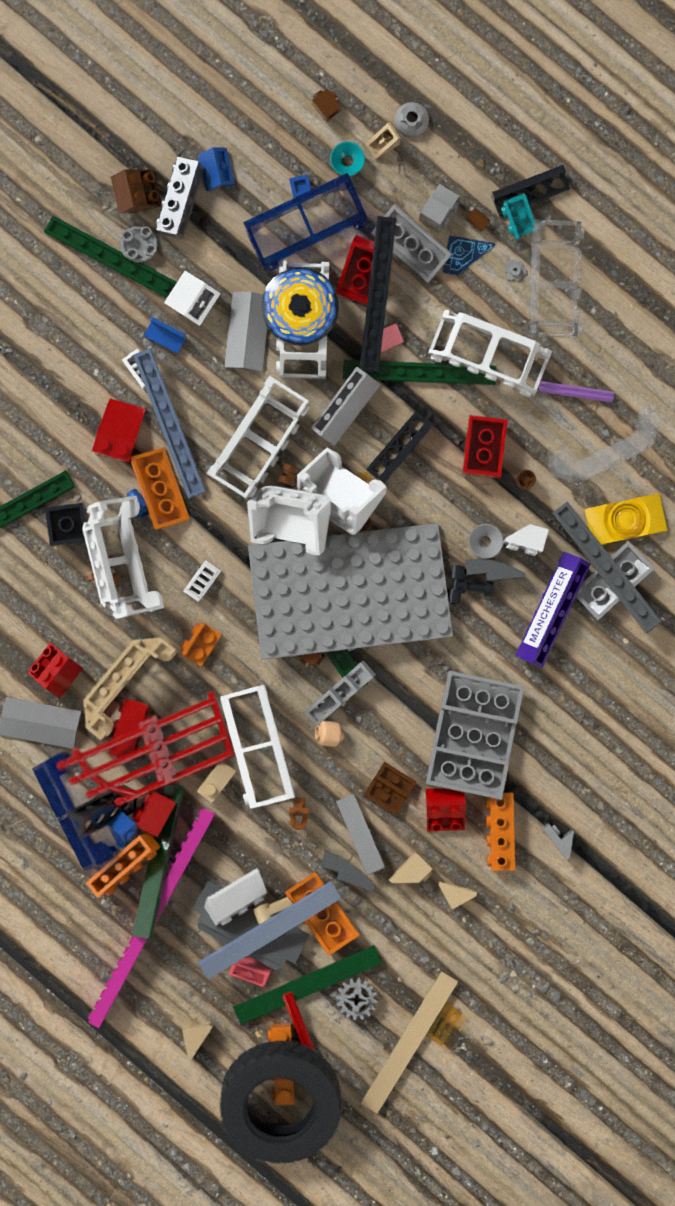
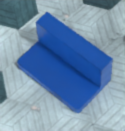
M212 147L198 155L199 162L205 167L202 175L206 191H211L217 187L235 185L226 147Z
M151 317V323L144 337L178 354L187 339L186 335Z

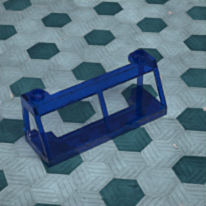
M346 173L243 222L264 271L267 269L272 271L279 267L281 260L348 228L358 230L364 227L367 222V216L349 174ZM348 190L359 213L314 234L302 207L332 192L335 194ZM299 209L310 236L264 258L253 234L265 227V224Z
M65 751L32 768L78 861L83 870L86 871L114 858L119 852L115 845L108 846L102 841L94 844L90 835L84 838L78 836L79 822L69 818V810L75 808L60 778L61 775L67 773V768L61 770L57 768L59 762L70 758L68 752Z

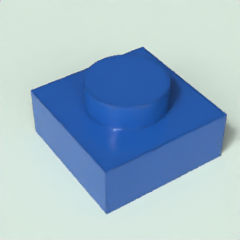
M308 175L289 178L293 199L312 195Z

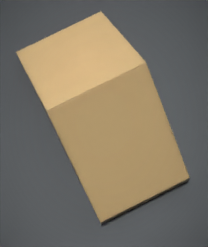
M389 122L367 141L365 145L376 160L400 145L401 138Z
M440 880L438 882L452 910L477 895L475 890Z
M211 1022L183 1028L182 1031L189 1059L193 1058L212 1029L213 1024Z

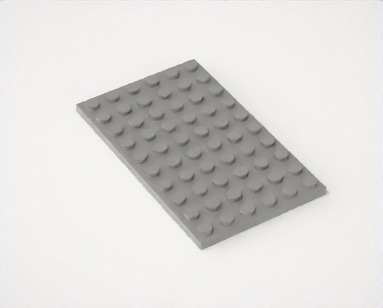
M438 523L358 532L355 535L327 536L325 550L321 555H311L306 552V544L292 541L248 545L261 660L453 637Z

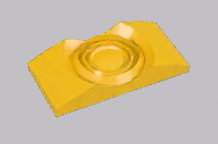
M659 493L584 509L588 528L601 545L667 531Z

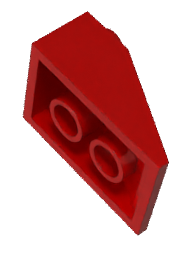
M355 235L336 289L338 295L367 305L374 241Z
M109 398L96 434L92 452L131 464L130 457L133 456L146 408Z

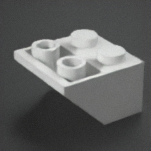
M184 271L164 303L200 326L221 293L187 271Z
M530 524L503 540V544L506 545L507 549L517 551L520 548L525 550V554L535 556L537 553L543 552L549 529Z

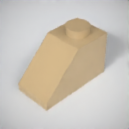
M224 761L218 763L197 792L213 803L236 771Z
M415 851L394 872L389 881L391 883H419L421 880L425 882L432 875L430 872L432 867Z

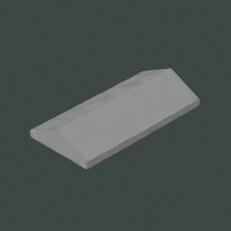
M394 204L384 216L397 218L393 253L429 283L445 265L452 253ZM375 227V229L371 232V234H373L374 236H375V232H376V227Z
M233 292L225 368L263 372L267 326L263 319L261 307L263 294Z
M629 541L611 556L634 587L655 569ZM597 571L593 572L582 582L576 595V599L597 620L603 617L620 601Z
M6 697L0 719V735L74 749L82 711Z

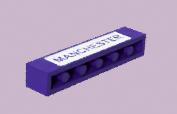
M563 552L550 578L546 591L542 595L540 604L534 612L526 634L518 647L516 657L543 669L588 572L590 563L580 557Z

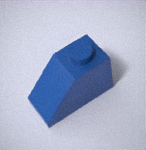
M120 812L107 823L119 848L128 846L140 835L136 824L123 812Z

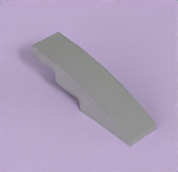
M363 660L304 713L316 726L319 725L376 674Z
M352 794L336 801L367 876L384 869L385 866L355 795Z

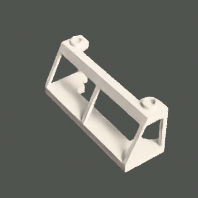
M265 685L221 696V701H218L220 710L224 712L245 787L246 794H243L245 805H249L250 809L295 798V792L288 773ZM258 691L271 741L242 748L229 698ZM272 745L285 794L256 802L243 753Z

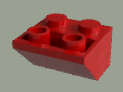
M50 642L27 673L44 689L61 698L83 670V667Z
M447 788L426 789L427 832L465 830V792Z
M155 790L142 797L143 803L140 808H136L132 817L134 818L133 822L138 828L158 837L176 802Z

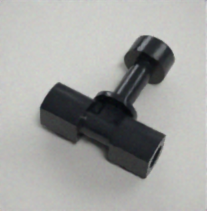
M453 565L451 576L453 586L449 592V604L460 605L461 593L465 594L466 590L484 592V596L492 597L494 582L486 581L485 585L468 583L467 578H463L465 566Z

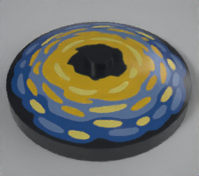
M291 268L279 273L269 282L262 297V315L266 326L276 338L291 345L305 346L320 341L333 329L339 314V300L334 286L323 274L309 268Z

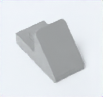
M550 824L543 826L544 832L562 856L568 860L570 858L574 831L570 830L559 838L561 833L555 825L552 827Z

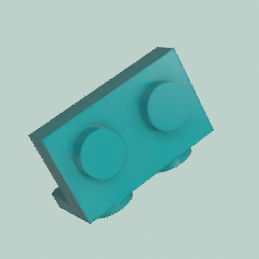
M525 193L503 202L504 207H501L504 218H509L510 225H508L511 236L515 235L517 240L523 235L538 230Z

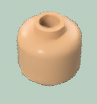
M322 721L320 725L316 726L315 740H318L321 746L336 747L340 741H343L344 730L341 729L338 722Z

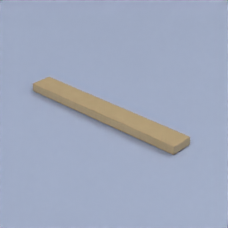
M443 971L440 972L361 1101L362 1105L375 1113L379 1112L457 985L458 981Z

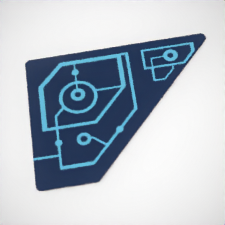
M449 236L447 249L452 255L445 263L443 273L459 275L493 248L495 243Z

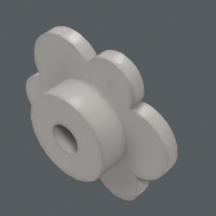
M511 259L508 261V266L504 268L508 280L515 279L519 281L521 276L526 274V268L523 267L521 261L516 262Z

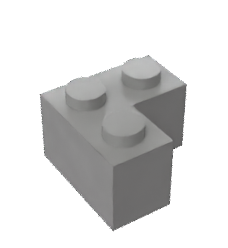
M439 184L432 197L430 196L421 210L419 221L437 232L441 228L445 229L450 220V212L454 213L460 204L458 202L459 195Z

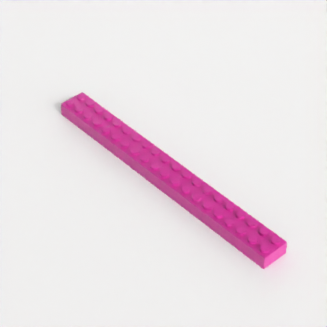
M206 807L200 810L198 814L200 816L199 819L194 821L192 825L194 827L193 830H189L186 836L188 837L187 841H183L181 852H177L175 856L176 861L171 863L169 867L170 872L166 873L156 922L216 813ZM131 937L129 941L130 946L125 948L123 952L124 957L119 959L117 963L118 968H115L111 976L113 977L108 980L105 985L107 988L100 994L99 997L101 999H98L94 1006L95 1011L92 1010L88 1023L97 1028L101 1026L145 945L146 938Z

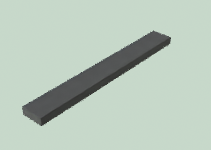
M566 502L555 510L552 515L642 630L647 634L661 624L662 621L571 505Z

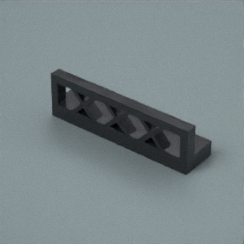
M564 165L493 191L491 198L498 216H503L498 201L508 200L513 195L516 197L518 193L523 192L530 195L528 202L529 205L570 190L565 176L566 170ZM561 177L564 187L560 189L551 187L553 180ZM541 185L547 188L545 195L539 196L534 194L535 187Z
M415 411L366 470L377 480L385 483L433 427V424ZM416 417L423 425L419 430L411 431V422ZM401 434H409L410 441L406 445H399L398 437ZM391 448H397V456L394 459L387 460L386 451ZM385 462V470L380 476L372 470L376 463Z
M108 791L69 810V818L79 822L78 836L84 838L108 826L107 823L120 812H123L126 816L134 813L137 799L130 801L129 808L125 809L128 803H124L121 806H116L114 803L116 799L124 797V795ZM118 808L115 814L111 816L114 810ZM90 822L88 827L85 829L86 823Z

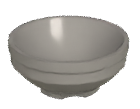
M414 102L402 105L395 114L396 129L400 134L409 138L422 135L429 124V116L426 109ZM410 112L416 113L418 116L417 121L409 122L406 118L407 114Z
M481 524L471 531L468 545L475 556L489 559L501 551L503 536L497 527L491 524ZM483 536H487L491 541L490 546L487 548L482 547L479 543L480 538Z

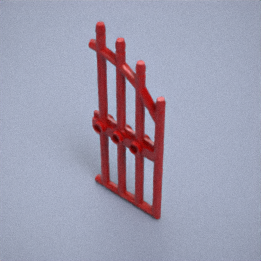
M209 691L207 693L209 699L160 720H157L155 715L138 722L139 729L81 753L79 748L73 749L72 753L74 756L66 759V761L59 762L57 768L61 770L67 768V766L79 763L84 772L68 780L70 785L78 784L90 778L100 786L86 792L87 798H93L106 791H112L124 795V797L114 801L116 806H121L124 803H128L234 757L236 754L215 692ZM210 706L212 707L215 717L168 737H163L161 727ZM215 724L218 725L221 734L169 755L166 745ZM140 736L143 737L144 747L91 769L86 761L88 758ZM222 741L224 742L226 752L178 773L175 772L174 762ZM149 754L152 764L110 782L99 776L103 772ZM155 771L158 780L138 790L120 786Z

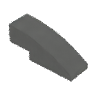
M483 559L465 560L466 576L485 574L486 581L525 577L524 572L504 563Z
M324 851L320 866L337 871V880L374 890L375 885L358 867L337 854Z

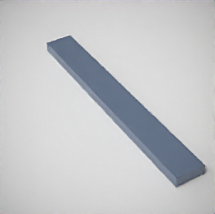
M149 348L134 354L135 362L188 499L205 493V487L152 349Z
M330 881L200 960L198 964L209 980L340 900L341 897Z

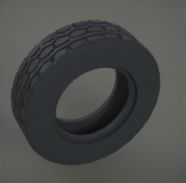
M269 1041L244 1051L230 1065L222 1083L220 1117L224 1130L227 1131L226 1134L241 1151L243 1150L249 1156L265 1162L292 1163L314 1155L328 1143V1140H331L336 1132L341 1116L340 1084L334 1069L331 1068V1064L320 1053L297 1042ZM271 1079H289L301 1084L309 1092L313 1105L301 1120L288 1125H274L263 1121L252 1111L248 1099L253 1090L263 1082Z

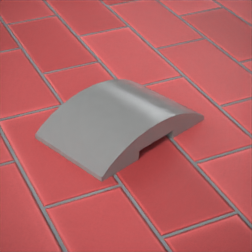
M449 671L437 721L426 784L502 800L524 686Z

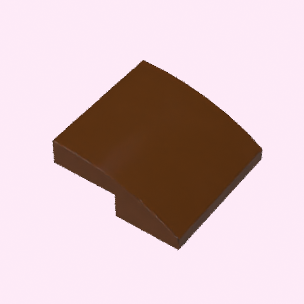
M383 762L363 797L396 816L415 786L416 781L388 763Z

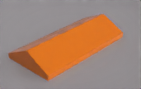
M165 447L130 457L154 529L170 527L189 520L190 518Z
M315 871L288 889L285 894L294 904L324 886L325 883ZM337 901L305 920V923L328 956L360 935Z

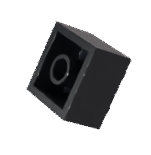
M83 502L45 508L51 547L86 543L82 528L83 524L88 522L86 505Z

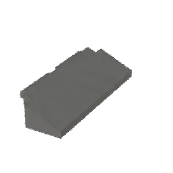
M208 880L193 910L201 914L198 919V928L201 931L228 944L259 925L253 909L258 906L252 904L247 907L249 910L240 916L236 914L231 917L232 920L226 925L222 926V924L216 926L204 905L208 897L223 888ZM294 927L248 956L274 970H278L281 966L283 967L286 960L295 964L310 934Z

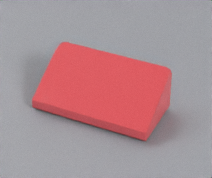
M396 323L384 328L381 353L404 342Z
M246 956L231 966L228 975L265 988L272 968L252 957Z

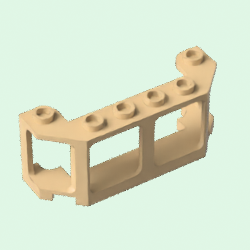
M161 637L133 640L83 700L86 728L100 740L106 739L113 731L114 722L104 711L150 655L162 661H169L179 650L165 638Z

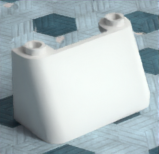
M329 448L322 451L297 475V490L330 497L331 510L329 520L352 535H355L363 527L386 494V486L383 482L372 480L367 484L343 468L341 456Z
M265 486L247 502L250 540L252 543L267 544L276 538L306 544V552L311 555H321L325 550L331 510L330 497L282 487Z

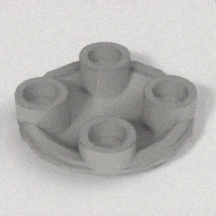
M134 226L122 233L120 249L127 259L134 262H145L155 255L158 248L157 238L149 227Z

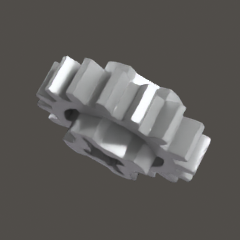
M360 977L357 978V982L350 978L349 984L344 981V988H338L341 994L336 995V998L340 999L336 1005L342 1006L340 1013L347 1012L346 1018L353 1015V1020H356L357 1016H360L361 1020H363V1014L366 1013V1015L370 1016L369 1010L376 1009L372 1004L378 1002V999L373 998V996L377 995V992L371 991L374 987L373 984L367 986L368 980L362 983ZM354 987L352 992L346 993L349 988ZM361 987L367 990L369 996L363 994ZM355 994H358L359 998L362 999L358 1003H354V999H351L355 997ZM344 1001L350 1003L352 1010L345 1005ZM364 1004H368V1006L365 1009L359 1011V1008L361 1006H363Z

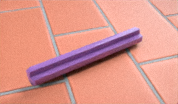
M544 381L539 383L538 388L539 392L605 402H612L614 399V392Z

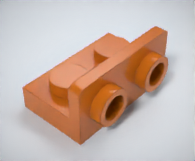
M203 622L200 625L197 623L191 631L193 634L190 641L186 640L181 647V650H183L181 655L201 667L222 636L221 633Z

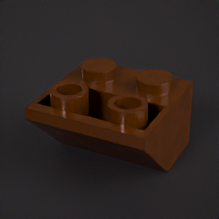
M124 169L111 176L119 214L137 213L161 207L162 203L153 169Z

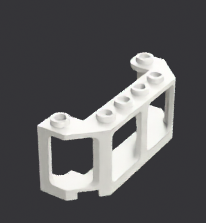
M283 261V266H279V273L287 270V268H320V273L329 280V262L307 264ZM327 336L319 341L317 353L285 352L284 342L277 339L276 351H280V361H276V373H280V378L326 379ZM315 360L318 362V374L284 373V361Z
M445 310L428 355L435 362L441 363L442 360L446 361L447 359L450 360L449 363L456 367L463 365L468 367L467 370L474 374H478V372L486 374L485 377L492 381L499 379L504 381L503 384L511 388L517 386V389L520 390L519 394L530 397L531 395L535 396L552 351L548 348L540 347V343L475 317L460 312L455 314L450 310ZM444 321L455 323L446 348L443 351L433 350ZM461 324L492 336L483 362L480 365L451 353ZM500 339L530 350L520 379H514L490 369L489 365ZM538 355L539 358L544 359V363L535 386L532 388L526 384V379L535 356Z
M271 376L264 383V388L260 391L258 398L220 457L217 458L215 464L207 472V475L218 480L246 500L248 497H253L258 489L257 485L259 482L263 483L269 474L266 471L270 466L274 467L279 459L277 454L280 450H285L289 443L288 437L290 434L294 435L300 426L297 423L301 416L304 417L310 408L308 406L309 400ZM275 384L303 402L297 413L271 397L270 394ZM266 403L293 419V422L277 446L272 445L250 430L251 424ZM244 437L271 453V456L255 480L250 479L228 464L229 458ZM221 470H226L247 483L249 487L243 493L217 475Z
M137 496L100 501L89 505L87 512L90 513L88 522L83 524L82 528L100 602L105 608L110 607L114 611L113 616L116 619L164 608L163 597L158 591L148 592L143 565L130 518L137 516L140 510ZM122 502L117 517L104 519V512L108 510V504ZM116 525L118 527L124 551L123 556L108 559L100 527ZM127 565L134 591L133 596L117 597L110 569L111 566ZM138 601L146 608L133 611L132 605H127L126 603Z

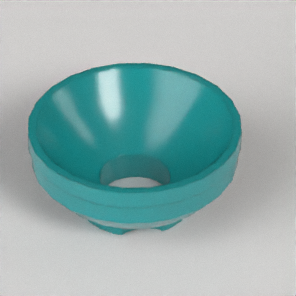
M341 142L331 152V166L341 176H354L364 166V152L354 142ZM346 156L353 159V164L349 167L342 164V159Z

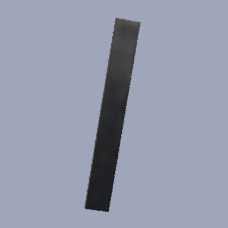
M377 216L359 367L362 371L379 372L397 218Z

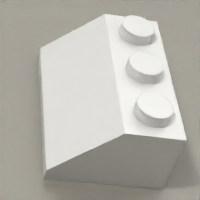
M258 869L253 870L207 898L204 908L216 926L222 924V926L226 925L232 920L231 917L238 914L240 916L249 910L247 907L252 904L257 906L265 900L264 897L267 891Z

